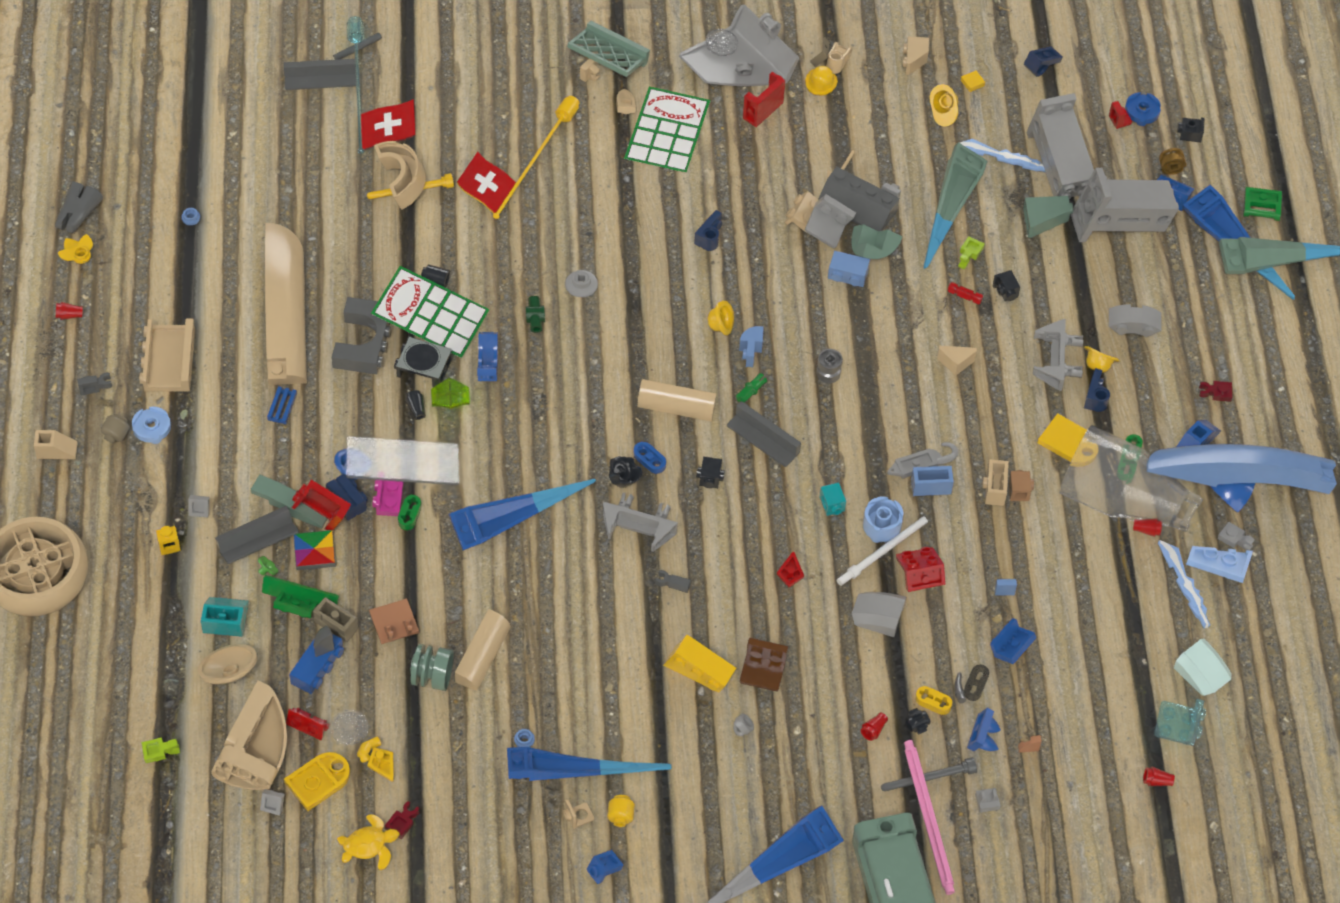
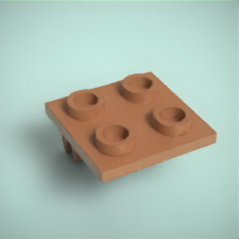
M407 598L369 610L381 644L419 633Z

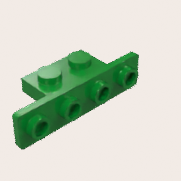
M268 575L263 577L262 593L277 597L273 608L282 612H289L311 619L314 609L324 598L329 599L336 605L339 603V595Z

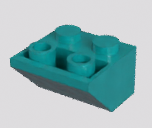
M209 597L204 603L200 621L203 633L242 637L249 600Z

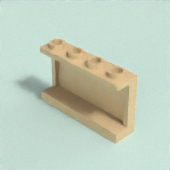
M148 319L147 326H144L146 341H143L142 350L145 353V356L141 357L143 373H140L139 376L140 384H143L144 391H190L195 339L194 319H186L185 325H153L152 319Z

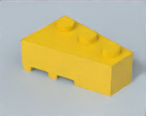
M688 634L674 647L663 665L718 693L726 686L736 670L735 666Z

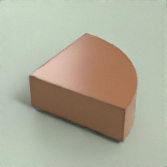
M1041 736L1030 737L1031 740L1025 743L1022 741L1018 745L1019 753L1039 751L1042 742Z

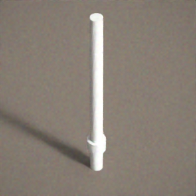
M921 517L859 564L848 568L847 572L837 579L838 584L842 586L851 578L855 579L859 576L862 570L928 523L926 517Z

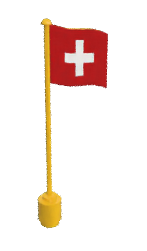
M571 95L563 99L555 111L558 121L517 182L503 170L487 161L477 151L458 179L457 185L466 194L485 205L493 213L495 219L500 218L499 214L561 121H571L579 109V100Z

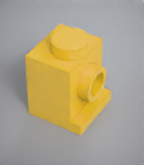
M164 526L156 530L161 556L181 551L175 526ZM175 542V545L163 546V544Z

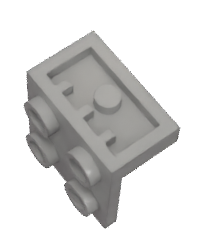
M825 194L815 203L805 231L834 249L837 247L845 225L855 217L856 212Z

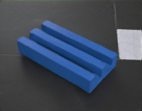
M278 386L267 415L268 421L282 424L287 423L297 390L293 389L290 391L289 388L284 390ZM281 394H283L282 399H281V402H280L279 407H278V410H277V413H276L275 417H273V416H274V413H275V410H276V408H277L278 402H279V400H280ZM287 396H290L283 418L281 419L280 415L282 413Z

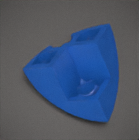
M1255 483L1219 484L1217 487H1211L1238 513L1250 498Z

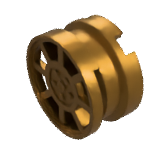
M1179 148L1167 149L1159 156L1161 169L1164 174H1178L1187 166L1184 152Z

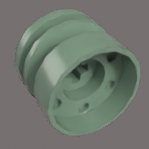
M418 644L411 662V685L417 686L421 678V687H426L429 679H431L432 689L446 691L452 673L454 650L440 647L435 656L433 655V646L429 645L425 653V645Z

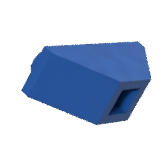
M1198 420L1184 434L1176 447L1207 445L1221 430L1207 420Z

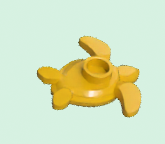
M370 814L366 818L372 826L360 828L348 838L345 836L337 838L338 843L346 851L342 854V862H349L353 856L360 859H369L378 854V870H384L389 865L391 853L384 844L394 842L400 833L394 829L383 832V821L378 816Z

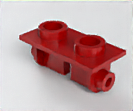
M300 708L288 709L286 725L322 740L324 731H327L330 725L327 723V720L316 716L310 718L311 714Z

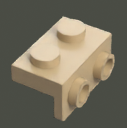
M809 191L802 195H797L793 201L794 206L786 214L787 219L784 223L788 225L793 222L805 231L807 222L818 199Z

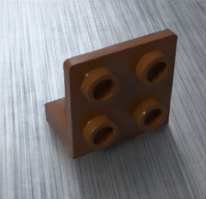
M749 638L739 682L771 691H779L787 659L788 646Z

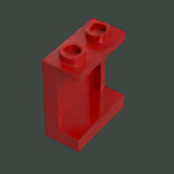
M771 72L769 74V86L758 97L748 92L744 96L743 119L757 128L784 103L786 80L782 76Z
M311 479L307 485L303 483L301 488L295 493L292 498L294 504L291 508L295 510L302 502L329 519L324 528L325 530H334L343 520L351 504Z

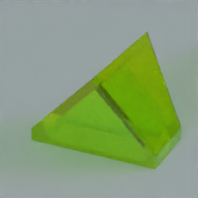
M450 377L431 389L432 407L440 406L452 409L461 405H470L469 387Z

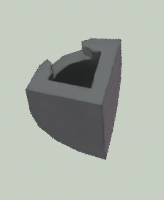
M328 626L321 628L315 636L313 644L315 657L334 650L333 636Z

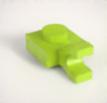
M968 236L960 248L962 255L958 267L965 270L971 258L974 260L978 258L984 249L985 243Z
M161 737L141 742L145 763L166 759V753H180L177 739L163 743Z

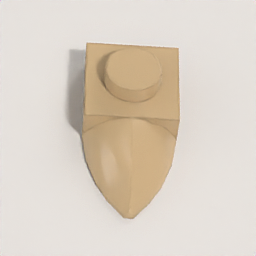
M622 89L617 94V112L622 114L635 113L634 96L628 90Z

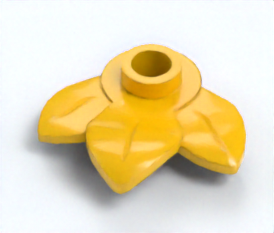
M87 234L79 241L65 238L64 250L59 251L58 255L65 261H74L79 264L86 263L91 258L90 250L93 247V242Z

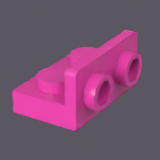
M379 473V480L375 479L377 496H373L372 506L376 508V515H399L403 494V480L384 479V473Z

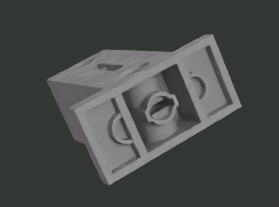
M1075 93L1040 100L1026 132L1028 139H1035L1053 196H1068L1069 199L1075 196L1080 197L1094 172L1073 109L1077 100Z
M1095 168L1073 208L1071 217L1079 242H1086L1092 231L1165 232L1178 212L1179 206L1175 200L1174 191L1169 180H1107L1103 168Z

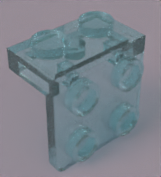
M1196 699L1194 708L1162 701L1154 735L1159 738L1193 746L1196 737H1201L1203 726H1200V720L1204 721L1207 710L1203 708L1204 700Z

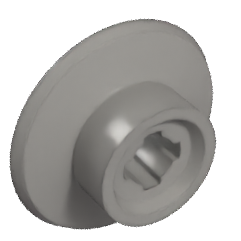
M577 270L568 275L565 280V287L573 296L587 297L597 290L598 280L589 271Z

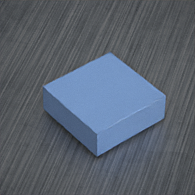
M997 579L995 595H1015L1016 579Z

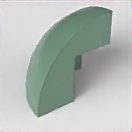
M864 224L854 226L851 240L852 250L859 257L881 259L896 250L903 236L890 230L877 231Z

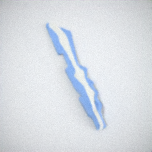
M974 139L960 142L978 155L983 156L987 154L996 157L997 161L1019 165L1022 168L1033 171L1045 172L1044 166L1040 161L1031 159L1027 155L1011 153L1007 149L998 151Z
M1159 540L1158 545L1169 568H1174L1178 576L1176 582L1183 595L1188 599L1190 609L1195 617L1200 620L1203 628H1208L1210 623L1206 616L1207 608L1203 605V598L1199 594L1200 591L1194 587V579L1186 576L1179 548Z

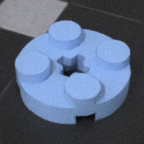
M154 406L144 411L143 409L139 410L132 419L133 433L141 441L153 444L160 443L171 430V422L167 412L162 408ZM155 422L154 427H148V423Z

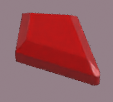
M795 552L790 554L777 571V575L788 587L804 578V573Z

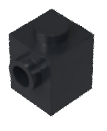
M703 456L702 466H698L696 478H700L699 486L718 489L719 481L723 482L725 470H722V459Z

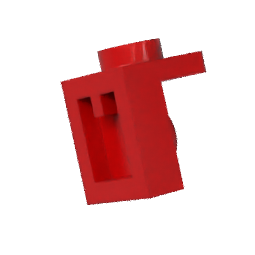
M1119 101L1112 102L1109 118L1115 128L1118 129L1131 125L1132 120L1125 108L1120 105Z

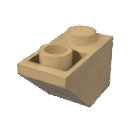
M908 36L907 43L903 45V54H906V57H903V67L906 68V75H910L927 63L929 38Z
M36 430L34 450L37 459H76L78 445L76 440L56 430Z

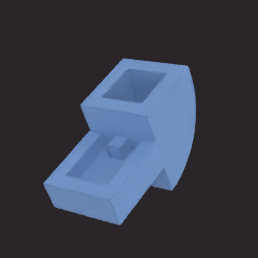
M762 326L751 327L741 335L739 351H743L742 359H746V367H753L754 352L762 353Z

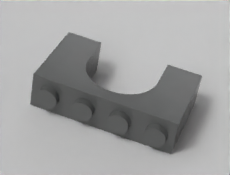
M347 297L344 308L345 323L368 326L375 331L376 335L371 341L362 345L335 342L331 357L333 368L376 375L379 367L382 368V353L387 350L386 337H390L391 326H389V322L371 314L378 301Z

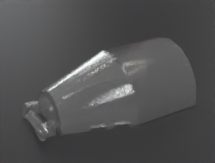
M1094 425L1089 427L1081 440L1059 491L1060 494L1112 518L1124 517L1130 518L1132 521L1135 519L1158 518V520L1162 521V525L1171 526L1183 532L1188 531L1189 523L1197 507L1203 501L1201 496L1190 492L1177 478L1147 472L1146 465L1151 456L1147 450ZM1185 501H1187L1190 505L1183 519H1180L1178 515Z

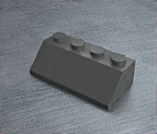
M837 166L827 178L818 198L819 200L825 194L829 195L856 212L855 217L851 220L858 225L864 224L877 231H883L898 210L900 199Z

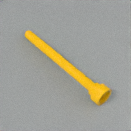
M444 174L441 179L426 181L423 189L439 186L446 187L447 189L453 188L452 174ZM389 188L367 193V198L375 199L393 194Z

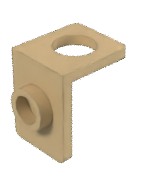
M565 800L563 814L566 821H570L573 829L594 821V816L586 802L572 808L569 800ZM584 810L588 815L585 819L580 820L576 817V812Z

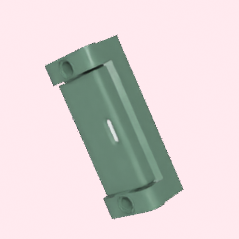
M901 813L862 821L854 826L852 844L870 903H936L917 844V830L911 813Z

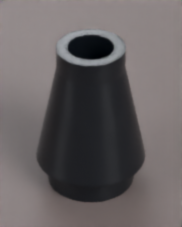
M419 390L408 392L405 402L414 415L415 420L425 418L423 394Z

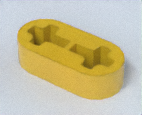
M927 686L918 688L915 700L918 705L940 715H946L951 711L952 699L948 695ZM924 694L928 695L925 699L921 698ZM942 702L946 703V705L940 707V704H942Z

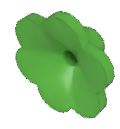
M265 556L258 558V562L262 566L258 572L262 576L267 572L271 575L279 572L271 560H268Z

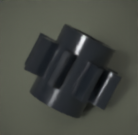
M918 708L908 711L909 715L905 718L908 729L911 732H917L918 735L926 732L928 725H930V718L925 710H918Z

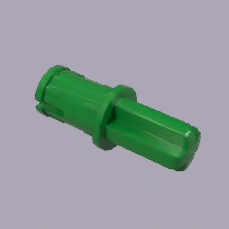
M761 373L757 374L736 395L737 401L745 403L752 395H756L758 390L767 383V378L765 377L759 381L764 375Z

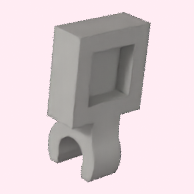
M1230 522L1226 524L1218 535V539L1232 548L1239 545L1244 550H1251L1253 547L1252 543L1255 540L1251 536H1244L1245 531Z

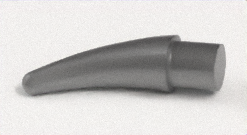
M961 672L957 674L954 686L955 697L960 704L966 701L961 683Z

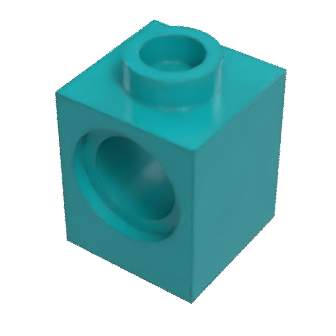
M839 482L820 487L819 498L826 516L845 512L846 499Z

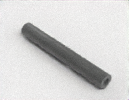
M378 32L334 54V59H342L382 39L381 34Z

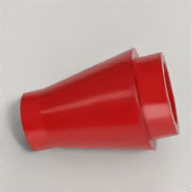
M65 302L56 303L55 318H60V320L82 318L83 306H76Z
M1158 518L1135 519L1133 531L1156 537V535L1161 536L1162 521L1158 520Z
M880 712L865 722L861 729L862 736L869 741L877 739L888 722V717Z
M1153 766L1150 768L1146 767L1143 773V783L1148 786H1173L1175 781L1174 774L1167 773Z

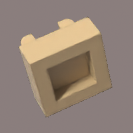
M589 58L580 67L581 80L584 82L588 79L596 81L600 77L598 75L600 69L596 66V61Z

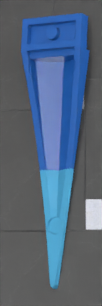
M1211 185L1183 204V209L1195 220V223L1216 240L1238 239L1239 237L1251 238L1223 196ZM1273 267L1257 271L1287 296L1295 300V295Z
M596 479L468 506L448 515L462 551L484 543L594 483Z
M531 747L507 748L509 779L529 778V781L671 769V764L608 761L564 755Z

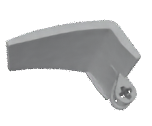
M746 5L739 7L731 26L706 41L681 52L679 55L705 83L727 86L769 85V74L771 72L782 76L786 80V84L790 80L799 60V56L777 36L781 29V24L773 20L770 13H765L758 18ZM740 61L752 62L754 65L752 66V73L747 76L738 75V72L735 71L736 64Z

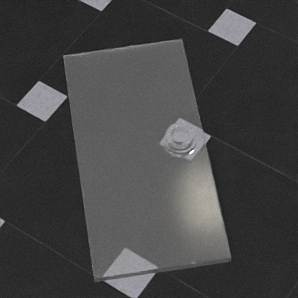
M347 436L346 478L459 485L458 444Z

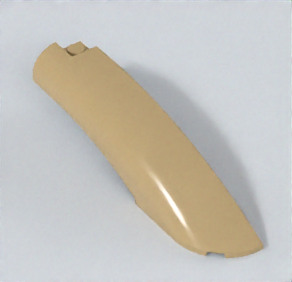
M265 223V314L269 385L307 383L303 248L298 237L288 228L279 224Z

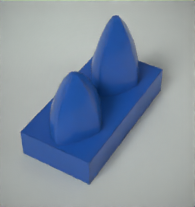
M986 708L977 715L967 746L968 749L972 751L978 748L986 751H996L999 749L995 741L987 734V732L997 733L1001 730L997 721L993 718V710Z

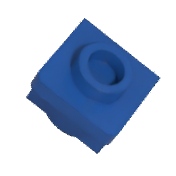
M610 850L593 856L587 867V872L597 884H600L605 876L620 871L624 865L616 854Z

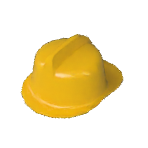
M937 85L930 93L933 117L938 125L943 127L950 126L958 117V97L948 85Z

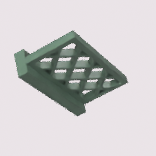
M589 21L586 29L568 42L567 45L568 48L625 77H628L638 67L646 66L650 53L649 49L593 21Z

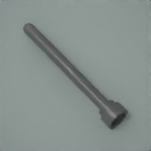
M973 757L964 759L959 765L924 773L925 782L961 772L964 774L968 773V775L977 773L976 762ZM908 777L884 783L881 785V790L886 792L914 785L913 779Z

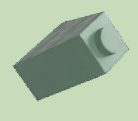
M1068 196L1025 198L1023 212L1028 238H1032L1069 221V216L1073 213V204L1069 203Z

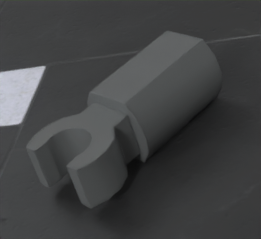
M659 570L658 576L664 579L656 578L655 584L657 586H668V588L688 593L691 585L690 579L673 574L669 575L666 571Z

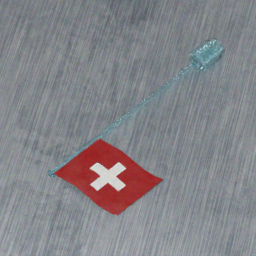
M358 16L350 17L346 26L347 39L354 43L359 139V149L357 152L363 154L364 150L373 148L376 144L387 141L400 142L415 136L414 99L402 104L381 107L361 114L358 43L365 39L364 22Z

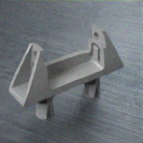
M1066 319L1037 329L1034 333V339H1043L1044 341L1052 342L1050 366H1034L1033 375L1059 391H1062L1065 376L1082 378L1083 366H1068L1065 363V347L1067 345L1083 347V335H1068L1065 332Z
M626 492L622 493L619 505L603 501V517L608 539H611L616 526H620L627 530L654 536L651 545V551L654 552L677 534L678 522L666 519L671 509L668 504L662 511L663 503H660L656 515L653 516L629 509L634 497L630 494L625 501Z

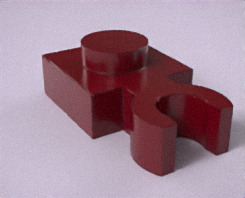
M1213 381L1212 385L1207 382H1200L1199 388L1206 391L1200 390L1199 397L1206 398L1212 396V400L1232 401V382Z
M409 801L403 805L402 813L396 810L384 825L385 830H397L400 833L398 838L401 840L414 824L411 818H415L419 814V807H416L413 811L408 810L410 808Z

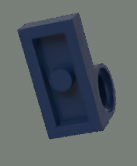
M1052 46L1032 50L1027 55L1024 66L1036 77H1039L1047 70L1049 65L1060 63L1063 56Z
M715 210L695 232V245L707 251L717 249L719 243L718 230L722 226L721 212Z
M1095 368L1084 405L1085 409L1097 412L1106 410L1110 399L1109 390L1102 387L1104 378H1101L1102 370Z

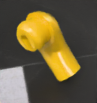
M378 736L360 745L357 757L360 758L362 763L369 761V752L373 747L381 746Z

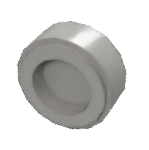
M741 714L735 718L733 729L736 735L743 736L754 730V724L746 714Z

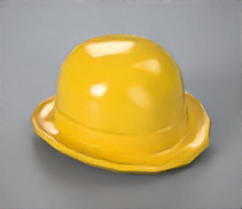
M823 65L810 70L805 78L807 89L814 95L819 96L832 92L838 82L833 71Z
M722 300L718 302L716 307L710 310L707 317L709 327L713 331L722 332L726 336L731 333L734 325V311L727 301Z
M1088 346L1084 347L1088 351L1086 364L1094 371L1097 368L1102 370V373H1105L1114 362H1120L1116 357L1103 354Z

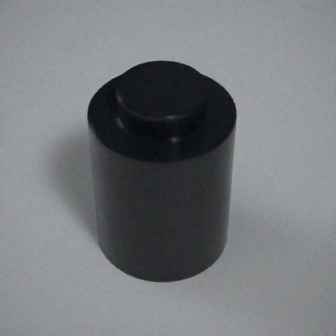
M428 264L427 267H423L421 276L446 288L450 279V270Z

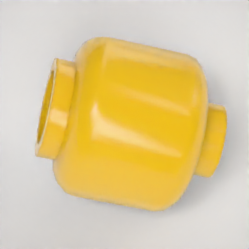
M616 795L608 803V820L614 823L616 827H625L626 824L631 823L634 819L635 803L626 795Z

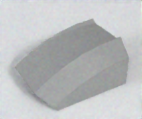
M864 592L858 594L852 611L854 624L858 627L894 637L907 597L885 592Z

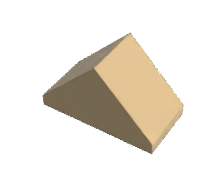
M939 345L937 359L956 376L975 362L977 348Z

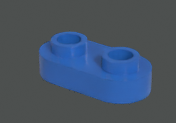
M639 442L634 446V458L650 472L659 474L665 470L666 458L647 442Z

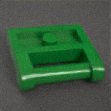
M1246 187L1243 217L1257 216L1280 221L1282 191ZM1250 206L1275 209V211L1252 209Z

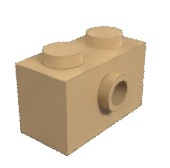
M989 459L987 476L983 477L982 488H986L985 504L1005 505L1009 461Z

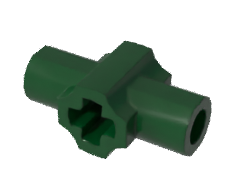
M530 296L528 298V306H525L526 323H530L531 332L539 333L543 330L542 322H545L544 305H541L539 296Z

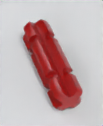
M951 282L948 286L947 291L949 293H956V296L968 301L973 300V303L976 304L982 302L983 295L978 292L975 294L973 290L961 285L959 287L954 282Z

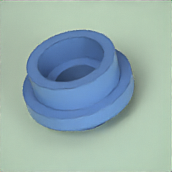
M187 208L182 214V221L186 225H195L200 221V213L194 208Z
M528 729L519 730L514 737L517 747H531L535 741L534 734ZM526 738L528 741L523 742L521 739Z

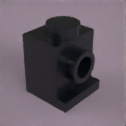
M1201 117V120L1182 118V122H1178L1177 133H1180V140L1201 143L1204 134L1205 118Z
M1012 270L994 275L992 286L997 289L999 295H1002L1004 301H1013L1018 298L1020 285Z

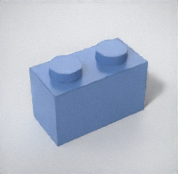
M834 251L829 266L828 279L864 287L869 271L870 259Z
M952 466L913 467L911 477L913 496L948 495L952 493L954 483Z

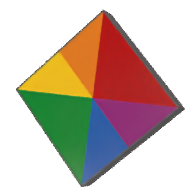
M333 530L304 532L294 535L296 570L336 567Z

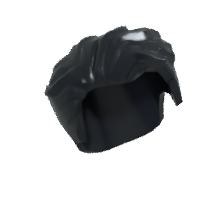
M618 456L610 460L609 478L617 487L626 488L641 478V467L635 464L632 457Z

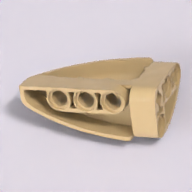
M259 680L255 684L212 769V775L217 780L249 790H264L271 787L284 759L287 730L282 707L274 690L269 685Z

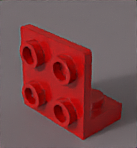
M922 547L919 550H907L896 554V559L905 572V584L908 592L946 585L944 563L933 547Z

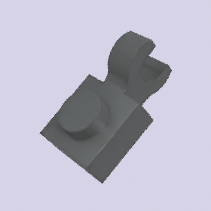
M103 373L99 378L95 375L77 379L80 395L98 393L101 388H111V381H105L111 379L110 373Z

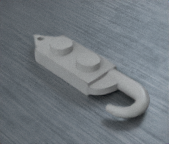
M943 442L941 446L950 447L952 450L951 454L941 456L934 449L923 450L895 459V463L887 471V474L901 476L903 479L912 476L913 467H933L949 463L958 456V449L950 442Z

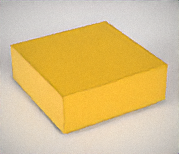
M976 70L961 76V82L969 92L985 86V81Z

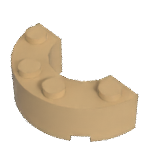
M396 141L376 144L374 147L385 169H401L399 176L389 186L394 199L402 210L411 205L422 192L426 180L425 169L410 146L404 143L398 144Z

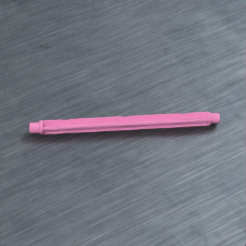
M908 740L904 742L905 754L942 887L946 895H951L955 893L954 881L917 749L914 747L913 741Z

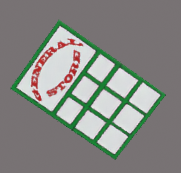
M649 86L624 159L686 173L710 100Z
M399 266L371 314L423 340L452 349V354L462 358L490 309Z

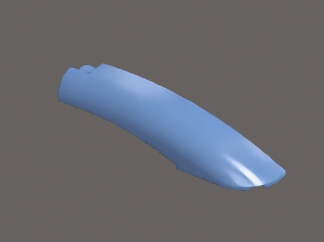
M1207 444L1160 449L1149 457L1146 465L1147 472L1213 487H1217L1219 484L1266 483L1294 486L1330 494L1337 484L1333 469L1336 466L1334 460L1286 449L1257 445Z

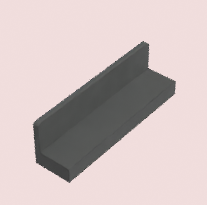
M355 59L283 62L286 90L356 86Z
M742 401L737 405L736 415L727 423V427L775 461L787 467L799 455L801 442Z
M284 506L215 537L220 554L227 564H230L295 535L299 531L292 521L287 506Z

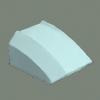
M1200 639L1183 652L1174 665V669L1202 696L1215 693L1231 680L1232 674L1229 668L1205 639Z

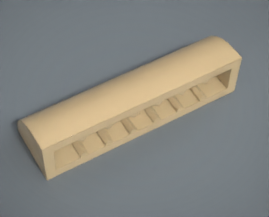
M642 379L638 396V407L712 422L716 406V393Z
M488 609L455 671V683L476 691L479 689L511 627L507 619L499 613Z

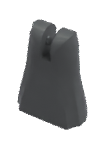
M73 181L69 186L55 227L61 230L66 228L67 232L73 234L85 218L103 200L102 194L95 188L90 186L84 188V185Z

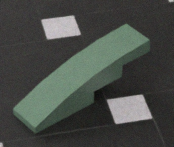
M259 474L251 488L252 494L269 500V504L278 508L287 506L291 517L321 529L328 520L323 515L302 502L295 510L291 508L294 504L292 498L297 491Z

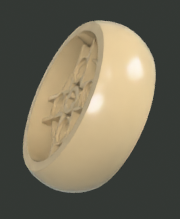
M27 517L13 521L0 529V561L9 552L5 563L0 564L1 608L21 616H42L60 610L78 595L87 577L88 555L82 540L70 527L58 520L47 517ZM49 541L57 542V543H59V545H56V546H55L53 543H51V542H49ZM71 568L68 574L65 576V578L61 582H59L63 575V571L65 569ZM14 587L16 590H18V591H20V592H22V593H18V592L11 591V590H9V588Z

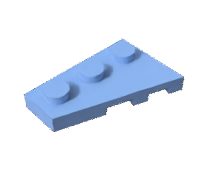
M1192 546L1186 565L1243 583L1253 551L1246 550L1245 553L1236 552V549L1218 551L1212 547Z

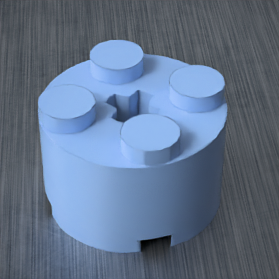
M877 497L868 503L864 512L863 529L873 542H887L900 534L904 514L901 505L895 500H889L888 497Z

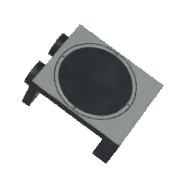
M409 337L407 343L402 345L400 358H397L394 364L397 377L401 378L403 371L431 378L432 387L440 389L452 362V349Z

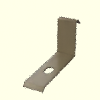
M826 37L823 38L822 52L810 60L815 68L828 58L830 42Z

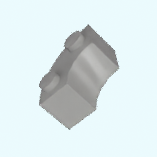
M1131 304L1109 308V327L1119 335L1135 333L1149 337L1162 331L1161 312L1142 305V308L1131 307Z

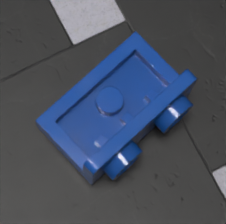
M1012 618L990 643L994 657L1014 664L1034 642L1036 635L1035 632L1019 627L1017 619Z

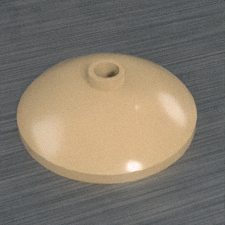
M234 644L219 648L208 654L198 666L199 676L203 681L216 685L238 681L254 668L257 662L256 651L251 646L244 644Z

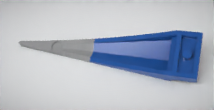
M823 806L817 807L798 820L707 903H723L827 853L843 842V838Z

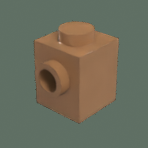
M1011 471L1008 481L1010 501H1029L1031 491L1034 490V479L1030 478V471Z

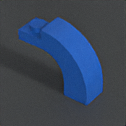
M479 332L478 381H497L498 332Z

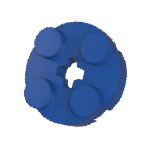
M1137 92L1128 97L1125 110L1132 121L1136 122L1139 126H1145L1158 119L1161 104L1154 95L1149 93L1141 95V92Z

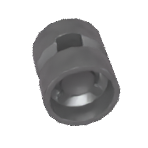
M825 349L819 354L816 373L820 381L830 384L838 381L840 378L843 358L839 351Z

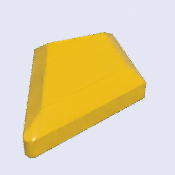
M373 747L367 766L393 782V752Z

